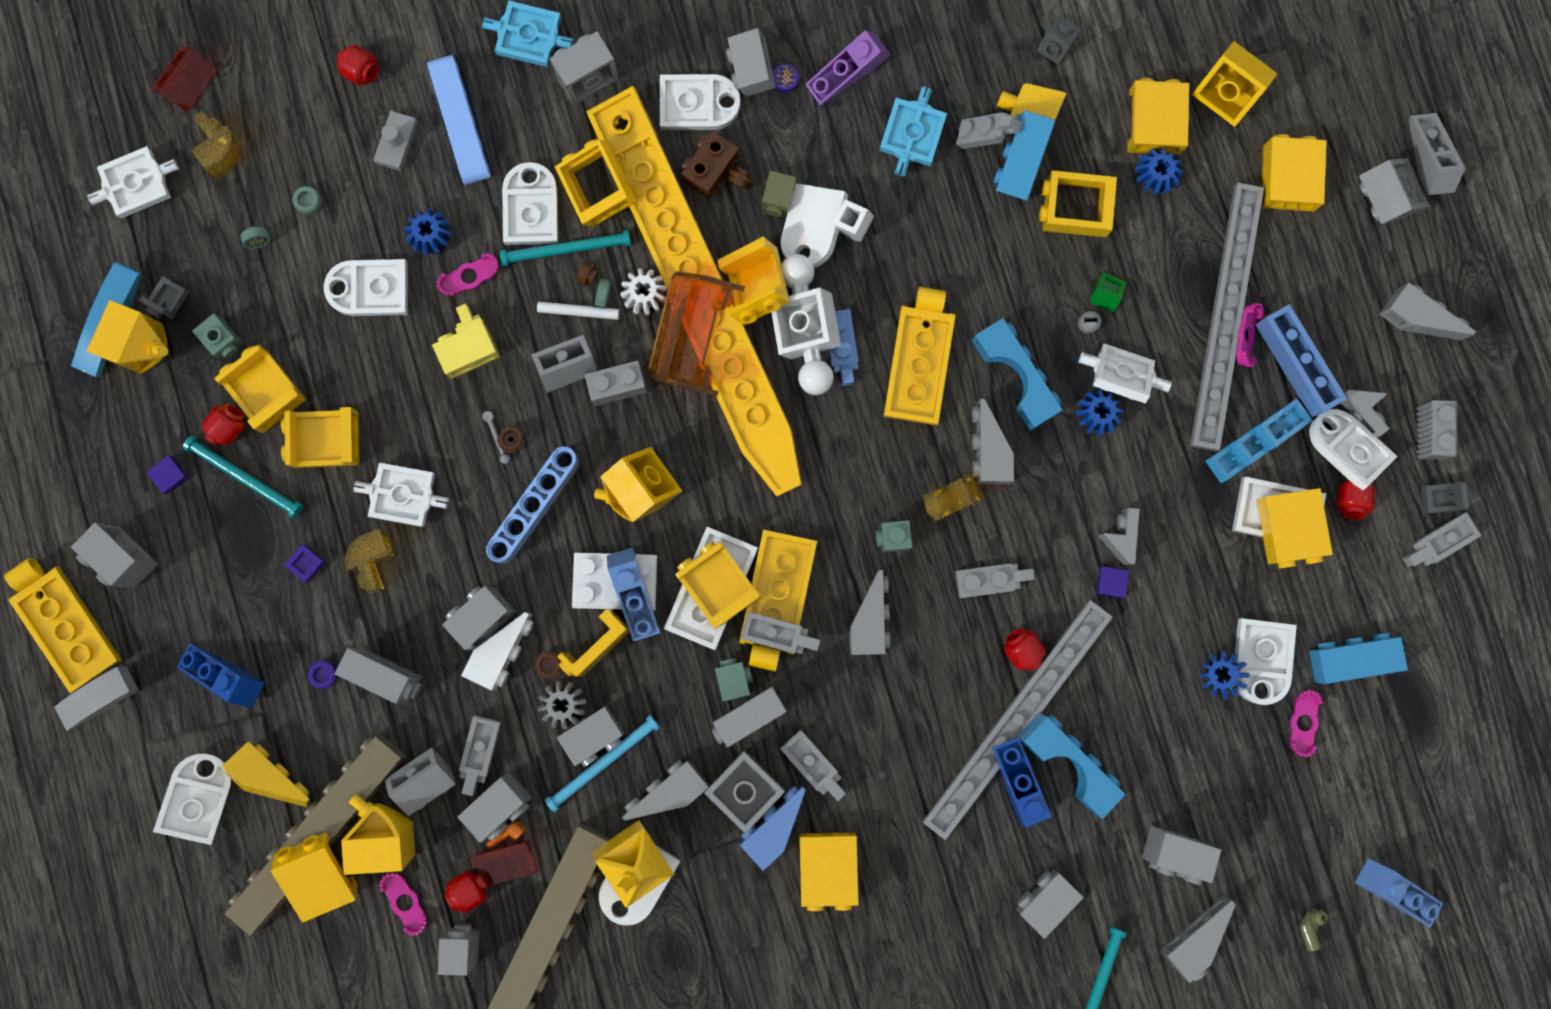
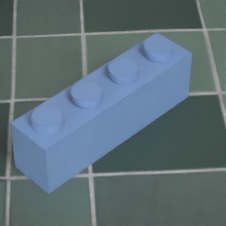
M1290 304L1255 324L1311 417L1324 413L1347 400V397Z

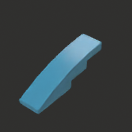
M118 262L113 263L87 317L71 364L72 367L94 377L102 375L106 359L87 352V349L109 300L132 309L141 272Z
M1296 398L1218 451L1205 462L1220 483H1223L1270 450L1279 446L1313 420Z

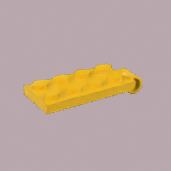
M919 286L915 308L901 306L883 417L936 426L939 423L955 322V314L942 313L946 298V291ZM927 322L929 327H923L922 323Z
M763 530L752 580V586L758 592L760 598L746 608L742 632L748 612L800 626L817 541ZM740 636L739 643L753 644L748 666L776 671L780 649L743 640Z
M27 558L5 573L6 582L12 589L19 592L10 597L9 602L69 693H74L122 661L59 566L54 567L44 575V571L39 563L33 558Z

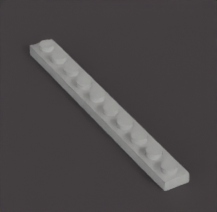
M1237 183L1234 186L1190 442L1191 447L1216 452L1220 450L1264 187Z
M1087 601L1044 658L1042 665L1035 670L922 822L944 840L948 838L999 770L992 747L1016 738L1038 713L1041 714L1113 618L1110 614L1093 601Z

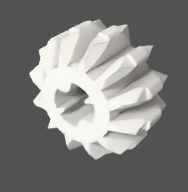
M639 268V276L635 277L634 274L629 273L628 277L631 282H622L621 285L626 290L620 294L622 299H627L625 302L626 308L634 306V314H639L643 308L645 315H650V307H653L655 311H659L660 308L657 302L665 303L666 298L662 294L667 292V288L665 285H660L663 281L661 276L654 278L653 270L650 269L645 276L643 270ZM643 288L645 291L648 290L649 294L645 296L640 294L639 290Z

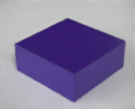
M169 455L146 472L162 494L166 495L189 478L175 459Z
M301 544L284 566L304 583H308L326 562L308 546Z
M1101 566L1099 568L1096 594L1126 598L1129 570Z

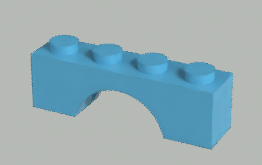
M1002 318L976 334L972 342L986 363H1004L1011 366L1019 374L1023 384V395L1015 409L1029 431L1060 413L1062 411L1060 407L1062 402L1059 396L1054 391L1051 392L1045 384L1047 379L1041 369H1036L1032 364V356L1027 347L1021 346L1016 339L1017 332L1013 325L1006 323Z
M1038 713L1017 737L1033 755L1043 761L1059 756L1068 757L1073 762L1078 775V783L1074 795L1093 814L1104 819L1126 795L1119 788L1121 783L1111 773L1108 772L1105 775L1099 769L1102 764L1092 754L1089 753L1086 756L1080 750L1083 745L1073 735L1069 734L1066 736L1060 730L1063 725L1050 714L1047 717Z

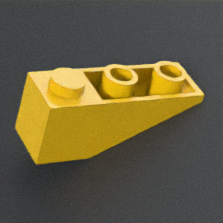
M248 741L222 765L223 771L246 792L304 807L310 805V799L307 797L310 794L309 791L299 782L294 785L287 778L290 775L288 771L279 763L274 766L267 759L270 755L259 744L254 747Z

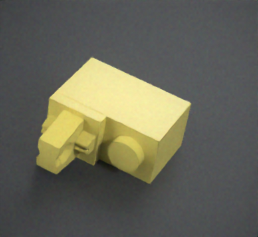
M466 304L456 308L461 320L460 323L456 324L457 328L455 330L457 334L449 333L438 338L437 343L432 345L445 375L450 379L501 357L486 323L480 318L479 314L473 316Z

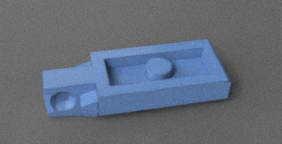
M846 309L835 311L841 346L829 349L831 368H833L834 373L840 372L842 386L853 385V370L858 369L859 362L851 311Z

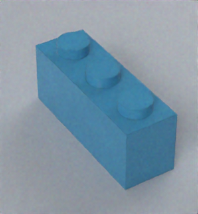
M1023 110L1022 115L1017 114L1015 117L1018 121H1022L1021 130L1019 133H1015L1013 142L1007 141L1003 157H1006L1007 160L1004 168H998L994 183L998 184L996 191L1027 201L1056 120Z
M1388 632L1372 635L1373 640L1363 641L1362 637L1345 639L1346 644L1336 646L1335 641L1319 643V649L1309 650L1315 683L1328 684L1407 671L1402 638L1390 637Z

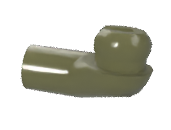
M1314 908L1307 911L1300 924V931L1307 951H1316L1321 948L1316 931L1319 926L1327 923L1328 917L1323 910Z

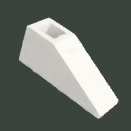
M524 612L473 650L461 676L489 690H496L498 686L502 687L509 675L506 669L510 661L514 662L521 651V647L518 645L522 636L527 637L532 629L534 622L531 621L533 614Z

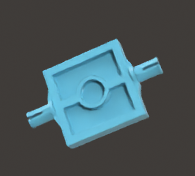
M508 1L505 14L500 21L487 17L483 19V29L497 31L498 33L495 52L499 56L548 67L552 52L556 46L569 48L574 43L573 38L559 35L558 29L562 17L558 12Z
M921 87L917 101L895 99L879 151L899 158L894 172L899 175L901 166H903L900 176H906L909 162L931 166L947 113L935 110L928 105L932 93L930 88L927 89L926 96L923 97L926 87Z

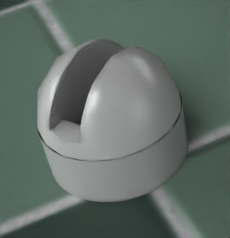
M1094 311L1084 312L1078 320L1079 329L1086 334L1096 332L1101 325L1100 315ZM1084 319H1096V322L1084 323Z

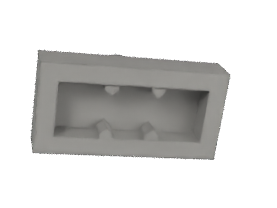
M390 111L386 125L382 128V137L373 160L376 164L402 172L418 125L417 119Z

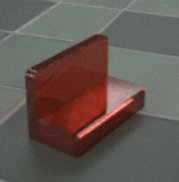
M182 46L152 90L160 96L169 99L182 110L188 111L217 69L191 48Z
M530 839L476 853L470 857L472 868H478L479 873L485 877L489 886L537 872Z

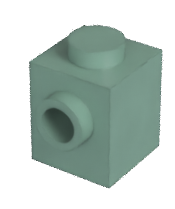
M214 313L193 330V333L208 351L222 361L235 356L239 351V347L244 344L226 321Z
M909 520L881 523L879 530H875L877 547L881 546L882 553L912 549Z
M736 658L720 661L721 667L715 668L722 702L750 695L748 683H753L750 667H744L743 662L737 663Z

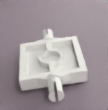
M146 146L98 166L102 189L88 194V200L92 205L108 200L112 204L116 216L122 219L171 198L165 184V175L179 170L178 164L175 159L159 165L152 150Z
M1104 343L1098 357L1084 352L1079 357L1078 363L1094 367L1095 377L1093 386L1105 391L1146 403L1150 397L1152 387L1167 393L1170 390L1172 381L1156 377L1154 371L1155 360Z
M379 463L377 474L372 484L356 481L354 484L355 486L365 487L364 489L354 487L355 493L369 494L370 508L368 517L425 527L427 513L431 506L447 509L448 504L438 501L449 503V497L433 495L432 488L435 479V473Z

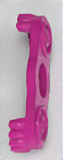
M482 254L481 259L472 263L462 264L458 270L447 275L442 273L438 277L437 287L440 292L447 296H455L466 290L476 289L482 282L493 278L498 273L499 263L492 254ZM467 269H473L477 273V279L470 284L462 280V274Z
M1261 303L1247 305L1244 309L1236 355L1239 365L1254 367L1256 358L1250 357L1255 338L1256 320L1264 318V307ZM1246 329H1248L1249 334L1247 342L1245 339Z
M1306 690L1297 695L1294 713L1290 719V727L1292 729L1290 747L1295 754L1302 757L1312 756L1315 750H1317V747L1314 745V737L1319 726L1317 718L1318 705H1321L1323 701L1316 691ZM1302 715H1307L1312 721L1311 728L1307 731H1302L1297 726V720Z
M392 872L384 875L383 879L380 880V891L386 893L391 902L392 911L402 920L405 926L403 931L412 936L423 932L426 928L427 916L419 903L418 894L410 888L401 874ZM407 894L412 898L413 905L411 909L405 911L398 907L397 900L400 895Z

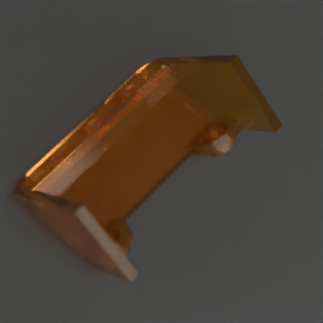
M675 272L669 283L649 364V377L677 387L718 396L719 391L708 388L711 385L713 373L710 371L709 365L704 363L717 311H723L731 305L733 300L732 290L744 292L745 286L706 275Z

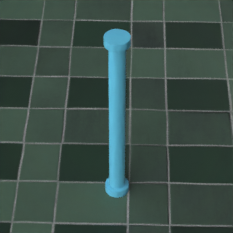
M649 715L646 718L647 721L622 740L621 744L607 752L554 796H548L545 799L548 807L553 812L559 810L560 804L651 731L660 729V725L653 716Z

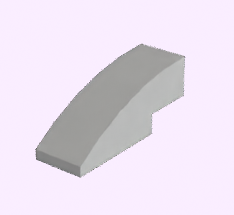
M127 666L115 667L66 697L54 708L66 731H70L119 704L118 702L139 690Z

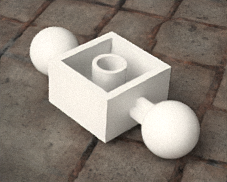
M793 254L788 256L781 264L786 286L792 288L793 295L789 296L790 303L780 307L775 312H771L779 355L789 359L804 356L805 364L801 367L798 375L799 384L808 394L821 395L830 389L834 377L830 366L821 361L820 352L841 346L832 293L822 288L808 289V285L812 282L815 273L813 263L804 255Z

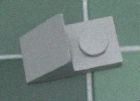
M1357 390L1344 392L1347 400L1341 402L1340 405L1372 434L1379 437L1390 429L1385 424V418L1378 411L1372 409L1376 403L1387 395L1386 393Z
M1136 508L1124 509L1122 514L1118 515L1116 526L1117 530L1120 531V535L1108 533L1098 535L1123 565L1127 566L1135 564L1139 522V509Z

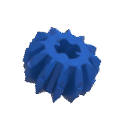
M1163 147L1160 148L1158 153L1151 149L1148 151L1147 156H1141L1139 159L1140 165L1135 168V172L1140 174L1136 179V183H1145L1143 191L1152 188L1153 195H1157L1160 190L1166 194L1171 190V187L1175 188L1179 184L1178 178L1182 176L1183 170L1178 167L1181 165L1182 160H1173L1175 151L1166 155L1165 148Z
M428 208L425 215H423L420 210H417L416 214L418 217L416 219L408 217V221L412 226L404 227V231L409 234L406 237V241L408 244H413L415 252L422 250L426 256H429L433 249L436 254H440L439 246L448 247L449 244L445 238L452 237L451 231L447 230L451 226L450 222L443 220L444 215L441 212L434 214L433 210ZM427 229H429V231H431L432 229V233L430 235H428L427 233L424 234V232Z
M1097 389L1095 395L1087 392L1085 394L1086 400L1081 399L1078 401V405L1082 409L1077 410L1075 415L1084 418L1078 423L1079 426H1084L1086 423L1089 425L1086 430L1088 434L1092 433L1094 429H1096L1097 436H1102L1104 431L1112 433L1114 431L1113 425L1118 426L1121 424L1122 421L1117 416L1122 415L1124 410L1116 408L1121 399L1112 401V392L1109 391L1104 396L1102 389ZM1098 407H1099V411L1104 412V414H1105V415L1102 416L1101 418H1100V414L1095 413V411H1094V410H1096Z
M1226 651L1221 652L1220 660L1216 654H1211L1210 658L1214 664L1212 665L1208 662H1203L1202 664L1205 668L1209 669L1208 673H1200V677L1209 678V681L1205 682L1203 687L1207 689L1214 686L1211 695L1216 697L1221 691L1223 699H1229L1230 691L1235 697L1240 696L1236 686L1247 689L1248 685L1242 682L1241 678H1250V673H1241L1240 671L1247 666V663L1240 662L1236 665L1239 655L1233 654L1229 659ZM1227 667L1229 669L1228 674L1231 676V679L1224 680L1223 683L1221 681L1222 676L1219 674L1220 670L1226 671Z

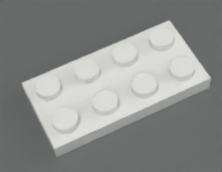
M707 527L693 561L702 555L700 550L710 542L714 541L715 544L722 542L741 571L747 576L758 547ZM682 584L664 629L716 650L727 622L714 630Z

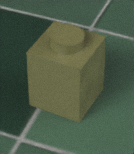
M770 171L762 199V210H766L767 214L775 217H781L782 214L787 215L796 184V177Z

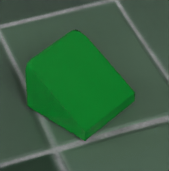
M1102 272L1090 298V303L1114 312L1122 300L1127 282Z

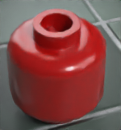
M350 45L342 49L337 56L339 74L358 86L370 84L378 76L379 66L376 57L358 45Z
M230 404L213 407L202 422V429L206 433L205 438L214 445L232 444L245 428L243 413Z
M1350 480L1341 483L1337 489V509L1343 513L1344 517L1358 520L1366 518L1375 509V487L1370 484L1366 489L1362 490Z
M1020 628L1007 636L1004 651L1017 669H1029L1032 671L1042 665V658L1045 656L1046 649L1034 631Z
M466 870L447 883V891L444 893V896L454 912L459 910L466 914L487 899L485 889L489 885L481 873L476 875L471 870Z

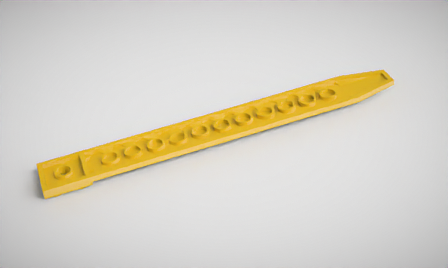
M631 86L586 111L598 139L611 145L637 199V202L629 207L741 452L774 494L779 496L802 485L792 429L745 326L730 316L729 310L735 307L733 300L659 142L657 133L636 88ZM620 118H623L625 121L628 120L625 130H617L616 128L619 125Z

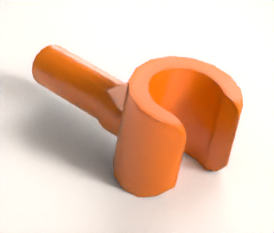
M513 821L497 838L488 841L486 844L489 848H492L506 839L508 835L516 841L526 828L519 821Z

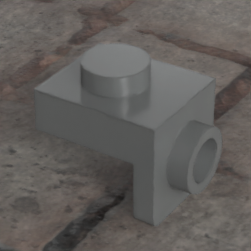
M1059 15L1046 32L1037 51L1056 64H1059L1082 29L1077 27L1071 20L1064 19Z
M162 276L149 298L141 296L139 301L146 304L145 311L160 319L162 315L173 319L188 296L189 291Z
M1465 481L1421 487L1424 514L1469 509L1471 494Z

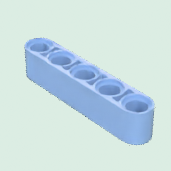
M454 55L428 61L427 65L464 185L491 178Z
M559 447L552 453L486 547V553L492 561L506 564L514 559L578 469L580 460L572 449ZM564 454H570L572 456L571 464L567 467H560V457ZM554 476L556 479L555 487L545 490L543 487L544 479ZM537 498L540 502V507L536 512L530 513L527 509V504L531 499ZM516 521H521L524 525V529L519 535H513L511 532V526ZM504 543L507 546V553L504 557L498 558L495 554V549L499 544Z

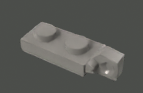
M1002 112L963 119L959 128L956 145L966 149L1003 143L1005 135L1020 132L1022 121H1018L1013 118L1014 116Z
M1463 512L1419 538L1417 542L1412 544L1415 550L1402 557L1407 567L1416 566L1421 562L1425 566L1438 563L1479 538L1481 534L1468 513Z
M1011 563L955 571L959 598L1015 591V589H1021L1020 582L1035 580L1033 569L1018 571V565H1011Z
M752 612L747 614L741 636L743 640L794 654L795 652L802 654L804 648L818 651L821 641L807 637L808 629H804L802 626Z
M473 715L459 771H461L460 778L465 779L462 794L476 795L479 782L485 783L502 724L501 721Z
M802 730L780 748L817 791L819 790L822 795L829 791L837 801L846 795L844 790L837 784L841 779L838 771Z

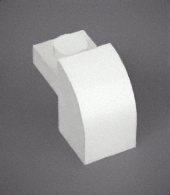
M845 199L832 224L844 236L861 242L874 215L868 209Z

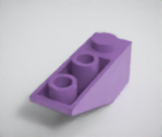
M865 30L805 85L822 106L870 74L891 54L875 33Z

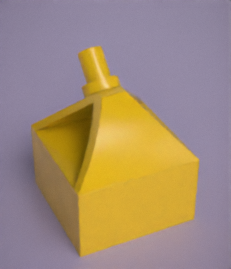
M1233 41L1192 95L1235 127L1268 88L1278 73Z
M109 300L87 352L142 374L159 363L168 354L164 325L139 311Z
M649 447L621 458L601 476L605 489L597 488L594 497L595 499L604 500L620 516L634 522L662 509L679 495L682 490L653 449Z
M355 794L348 803L359 811L358 815L361 819L341 840L344 875L402 871L415 856L413 821L388 806L380 803L373 804L370 801L367 803L359 795Z
M640 820L591 852L595 862L626 908L675 875Z

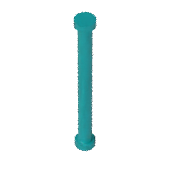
M623 230L621 234L509 252L504 249L500 250L502 265L508 266L510 262L625 244L627 247L631 246L629 230Z
M195 436L188 437L184 442V450L196 453L286 510L291 518H296L302 511L303 505L301 503H294L199 443L198 438Z
M1113 926L1110 928L1109 932L1112 934L1086 1009L1099 1008L1122 938L1127 936V932Z

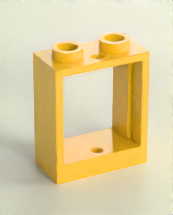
M600 139L591 140L584 145V149L577 153L566 155L562 158V162L555 166L583 225L595 227L637 202L611 145ZM603 156L619 190L590 207L574 173Z
M1052 170L1048 178L1043 180L1041 195L1045 196V205H1041L1039 212V222H1043L1042 231L1107 237L1113 229L1117 177ZM1058 184L1100 188L1097 222L1055 217Z

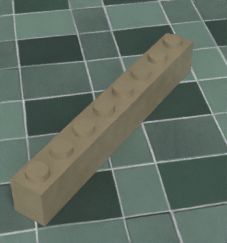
M384 735L375 736L374 738L370 736L361 745L360 750L362 753L356 760L352 758L341 769L344 774L337 782L333 780L322 792L325 795L319 803L314 802L305 811V820L300 825L295 824L287 832L285 837L288 840L282 847L277 846L269 853L266 858L269 862L263 869L258 868L248 878L247 881L250 883L244 891L239 890L228 903L231 907L225 912V915L249 936L259 932L287 899L270 871L273 856L284 847H293L302 843L310 836H319L323 833H327L330 837L328 844L330 848L359 813L358 810L348 803L352 797L357 794L368 803L385 784V779L392 775L407 758V755Z
M582 823L577 827L488 1009H534L536 1003L532 1002V998L536 991L542 992L549 978L544 974L549 965L555 966L561 954V950L557 949L561 939L567 941L574 927L570 921L574 913L578 915L581 913L587 899L582 896L587 887L593 888L600 874L595 871L598 865L591 852L609 841L610 837Z

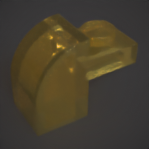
M201 110L193 118L208 138L192 149L191 152L204 169L218 180L237 164L241 154V144L238 136L227 125L223 127L215 116L209 118Z
M972 474L923 496L926 511L933 517L934 521H939L983 500Z
M377 529L361 535L347 549L345 556L346 571H359L360 574H357V580L361 589L366 590V593L374 594L384 590L375 564L395 557L387 531Z

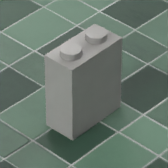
M347 648L335 672V675L395 704L410 702L411 698L415 699L422 687V684L419 683L422 676L364 648Z
M770 686L715 719L713 722L715 727L711 731L718 743H725L728 748L787 711L774 688Z

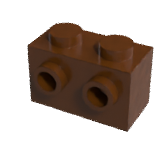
M713 130L707 137L704 135L696 146L698 151L693 158L688 157L681 167L683 183L707 199L711 198L728 174V170L733 167L739 158V148Z

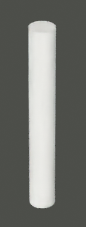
M538 302L537 312L619 320L620 310L615 308Z

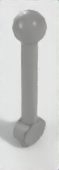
M486 411L483 413L482 418L488 422L501 454V463L508 464L511 460L510 456L497 443L499 435L493 422L494 415L492 412Z

